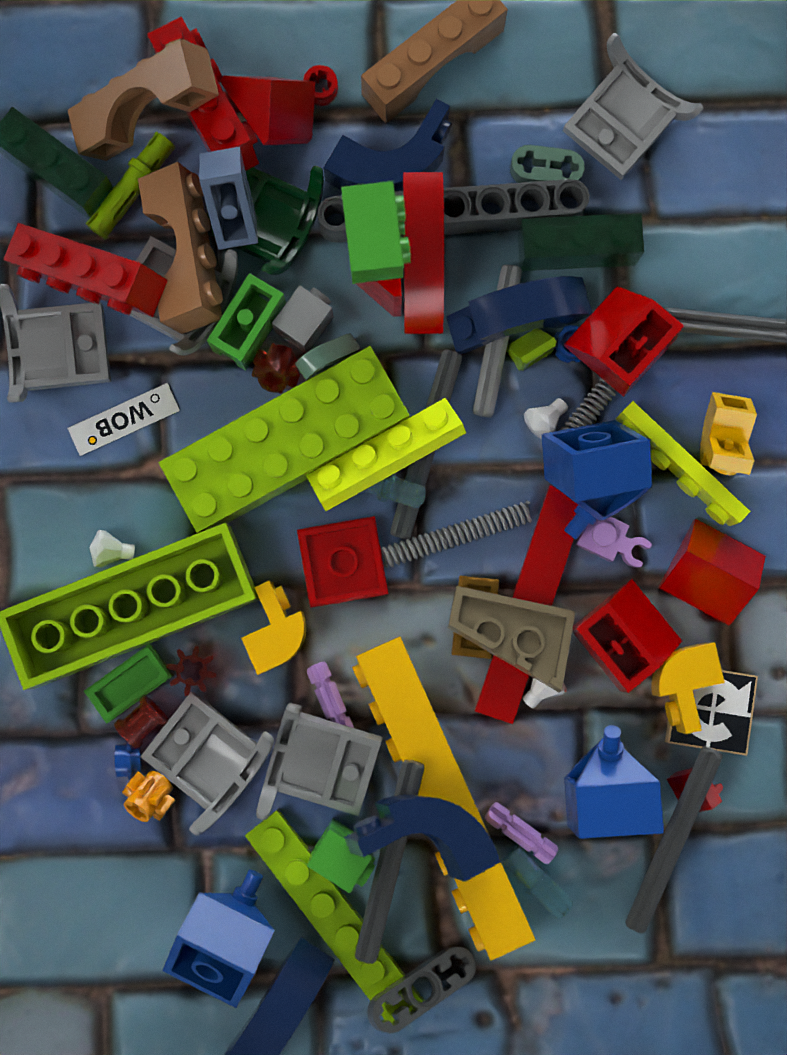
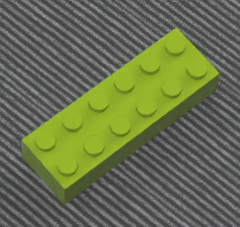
M369 346L158 463L196 533H200L225 522L229 523L308 479L306 475L410 418V414L372 347Z
M225 522L0 611V629L23 690L42 687L260 599L254 588L253 580L232 526Z

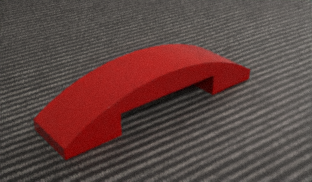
M443 172L403 173V198L406 217L404 237L409 239L411 263L404 264V334H443Z

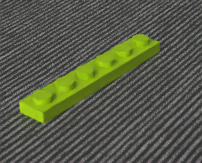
M276 809L266 820L261 821L245 834L247 840L370 1001L378 993L405 976L382 944L375 963L368 964L355 958L363 919L337 885L307 867L311 851L279 809ZM412 985L414 998L419 1002L425 1001ZM401 990L398 991V994L403 998ZM404 998L396 1005H387L384 1002L382 1004L384 1012L381 1016L384 1020L392 1023L394 1021L392 1013L401 1006H407L410 1012L412 1007L405 1002Z

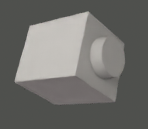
M299 285L272 322L275 333L306 354L334 318L332 307L329 306L331 303L330 299L315 288L308 291Z

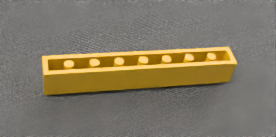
M399 636L357 655L356 658L359 664L352 666L361 688L369 686L375 701L369 703V707L377 725L385 723L392 738L385 740V743L394 763L400 760L402 762L404 760H414L424 764V772L418 795L442 799L460 806L476 818L486 830L401 637ZM439 851L435 852L444 876L448 875ZM501 862L466 882L454 878L458 888L451 892L460 913L462 914L467 911L470 913L475 926L468 928L478 952L485 949L490 961L536 940Z

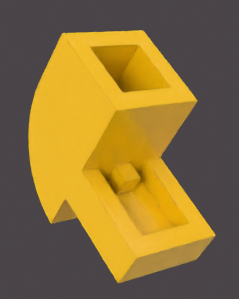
M712 392L702 430L700 444L701 465L709 466V468L724 475H735L737 473L750 475L754 458L748 443L757 416L751 398Z
M271 581L254 587L270 621V625L241 638L257 675L291 660L301 649L306 637L307 626L303 611L288 616L285 610L291 608L289 599L282 585L275 588Z
M705 642L678 648L653 673L651 682L652 695L659 697L669 695L670 702L665 703V710L670 725L676 726L677 732L689 734L702 731L693 690L725 683L715 642Z

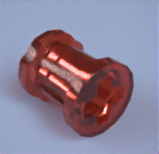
M143 695L139 699L140 704L124 719H118L114 723L118 733L135 749L143 745L142 740L159 724L164 726L168 722V718L163 710L147 695Z

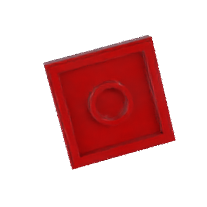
M375 516L297 529L310 608L389 595Z

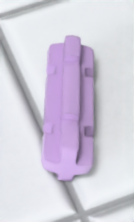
M319 662L310 666L307 669V675L311 684L315 683L317 689L314 691L326 719L354 728L350 717H346L344 713L347 710L334 681L331 682L330 680L332 675L327 663Z
M495 802L487 811L485 820L496 829L502 828L503 834L528 852L532 850L533 855L544 864H549L556 856L559 849L558 846L546 837L542 839L538 831L515 814L511 816L508 809Z

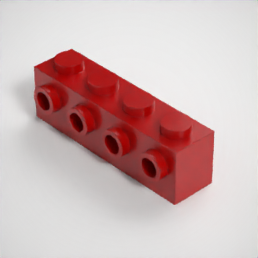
M182 16L147 33L155 54L165 49L167 43L177 39H184L206 48L198 30L195 28L190 31ZM212 58L210 61L219 95L191 112L186 111L208 152L240 147L246 171L259 164L253 148V144L257 143L258 139L247 120L243 122L239 120L236 113L240 112L227 91H223L220 86L219 80L223 76L215 60Z
M21 223L17 224L3 259L18 267L16 275L37 284H39L41 279L47 280L45 285L65 294H69L70 289L77 291L76 296L99 305L100 300L107 301V307L130 316L133 310L153 317L168 281L140 262Z

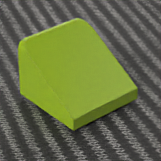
M537 328L507 345L506 351L518 370L524 371L550 355L556 347L557 341L551 335Z

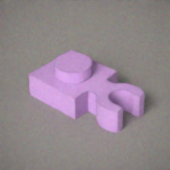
M609 517L601 521L597 519L593 526L589 523L578 537L575 545L609 562H613L618 553L628 566L639 568L642 567L643 562L632 556V548L638 545L644 549H650L652 544L643 537L632 539L626 537L629 525Z

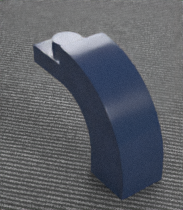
M436 98L414 137L405 145L393 150H372L342 135L323 167L325 182L341 190V187L393 181L394 192L403 191V173L435 172L443 162L444 146L441 144L445 141L452 127V123L448 121L450 106Z
M560 276L529 281L485 294L468 301L469 306L447 315L446 318L455 351L465 354L515 333L537 328H562L589 317L593 312L583 277Z
M397 795L375 802L381 819L378 816L366 818L354 825L355 832L344 837L350 853L365 857L406 835L422 833L437 847L449 876L465 882L501 862L490 836L478 820L469 812L449 801L420 795Z
M300 937L284 959L258 1006L228 1046L224 1055H280L312 1004L335 959Z

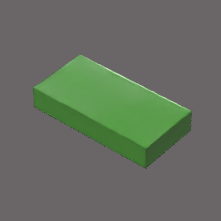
M148 644L84 690V693L106 724H108L171 679L174 674L154 646Z

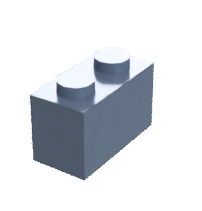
M240 147L200 153L199 180L218 250L258 243L256 213Z

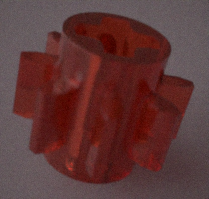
M271 343L267 352L261 349L257 351L253 361L255 366L251 375L258 378L262 389L282 394L287 385L293 388L297 386L300 371L295 366V363L298 359H296L292 348Z
M195 646L192 655L185 656L183 651L178 649L177 656L180 658L178 665L167 664L166 666L169 670L176 671L177 677L169 683L170 686H175L180 682L186 685L184 689L185 696L189 695L192 686H198L203 693L206 692V686L202 681L205 677L216 678L217 676L216 673L207 671L206 666L214 657L208 656L204 660L198 657V646ZM189 660L191 664L199 662L203 668L198 673L201 678L199 681L194 682L191 678L185 680L181 678L180 674L185 670L183 665L185 661Z

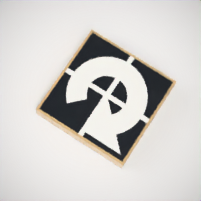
M722 670L725 683L694 689L693 694L702 731L689 734L677 732L676 726H671L668 721L665 742L696 748L706 746L720 752L747 756L758 676Z

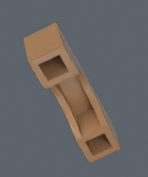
M456 0L361 75L362 96L385 123L389 122L416 100L425 84L444 65L463 53L472 52L475 54L504 31L508 9L501 0Z
M184 39L173 40L166 44L165 49L150 58L139 61L135 68L124 75L112 78L105 87L95 93L85 95L81 102L67 110L78 154L107 161L133 146L134 131L138 117L145 106L155 98H158L164 105L191 112L218 96L219 92L208 49Z
M176 162L138 178L143 214L163 228L173 229L175 232L176 254L170 269L164 276L168 281L158 303V311L161 323L180 334H184L219 321L222 317L220 303L223 301V296L216 282L214 267L217 264L213 249L210 247L208 231H210L211 225L204 211L203 191L199 176L189 171L181 163Z

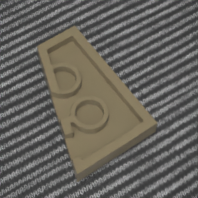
M456 586L448 629L559 693L562 691L576 611Z

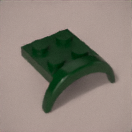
M313 166L310 171L307 191L254 167L246 170L257 219L258 243L235 248L268 262L263 264L261 270L270 275H280L289 269L297 259L311 233L323 196L324 176L323 169L319 166ZM211 225L210 231H208V235L215 238L213 228Z

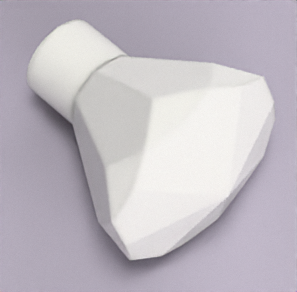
M558 398L549 406L529 408L524 413V419L531 432L542 439L541 434L556 431L559 417L568 410V406L562 399Z
M98 530L89 547L94 567H103L119 559H133L135 545L121 543L108 532Z
M533 678L531 689L522 698L529 707L534 709L542 700L565 694L567 688L563 682L562 691L559 693Z

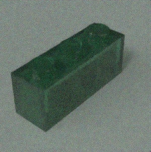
M11 107L0 121L1 155L90 219L114 188L107 175L14 107Z
M642 213L522 219L518 231L520 268L522 271L635 266L644 253Z

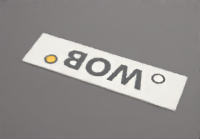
M168 383L77 423L69 427L68 431L79 455L82 456L179 412L180 409Z

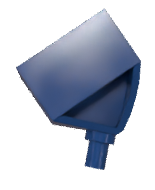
M616 420L541 434L545 480L578 504L574 509L576 515L564 529L566 533L576 540L589 523L593 526L597 519L599 521L606 520L632 504L652 488L650 439Z
M609 725L604 729L603 738L564 777L567 826L579 839L664 833L660 781L624 749L623 743L620 740L621 730L614 725Z
M249 870L241 887H236L233 893H199L175 938L162 971L236 1008L254 976L275 931L255 905L258 899L255 893L263 879V875L257 871Z

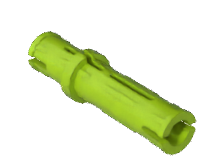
M156 131L137 158L132 157L127 163L130 167L85 225L106 240L115 225L121 220L140 194L138 178L159 170L164 161L176 149L175 145L164 135Z

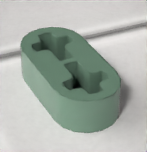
M536 145L519 147L513 153L510 163V174L517 183L563 179L580 181L585 170L584 161L577 152ZM525 158H531L532 165L536 166L532 168L531 173L524 172V166L521 165ZM564 162L569 163L570 170L574 171L571 172L569 178L562 177V170L559 169Z
M348 333L308 351L295 363V366L307 381L360 352L362 349L353 335Z

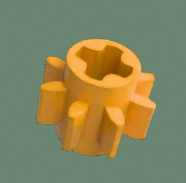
M151 770L144 777L138 771L122 791L128 797L124 802V807L129 814L142 822H148L152 816L160 821L175 801L173 797L169 796L173 786L159 772Z

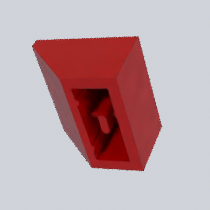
M617 286L564 343V346L624 397L674 343L684 325L655 300Z
M633 579L627 581L574 624L572 633L618 690L626 693L632 691L659 669L682 643L681 638Z

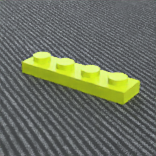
M444 398L309 473L306 477L325 511H328L466 434V430L448 400Z
M634 401L615 418L618 422L650 439L651 461L662 470L668 468L678 478L676 481L677 485L687 495L693 498L695 496L699 497L708 506L705 509L708 515L721 525L726 523L728 526L740 523L751 512Z

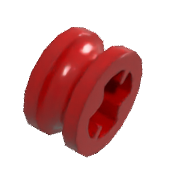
M313 66L307 70L303 80H316L319 84V79H326L329 89L326 91L325 88H322L323 92H315L314 105H329L338 94L337 76L328 66Z

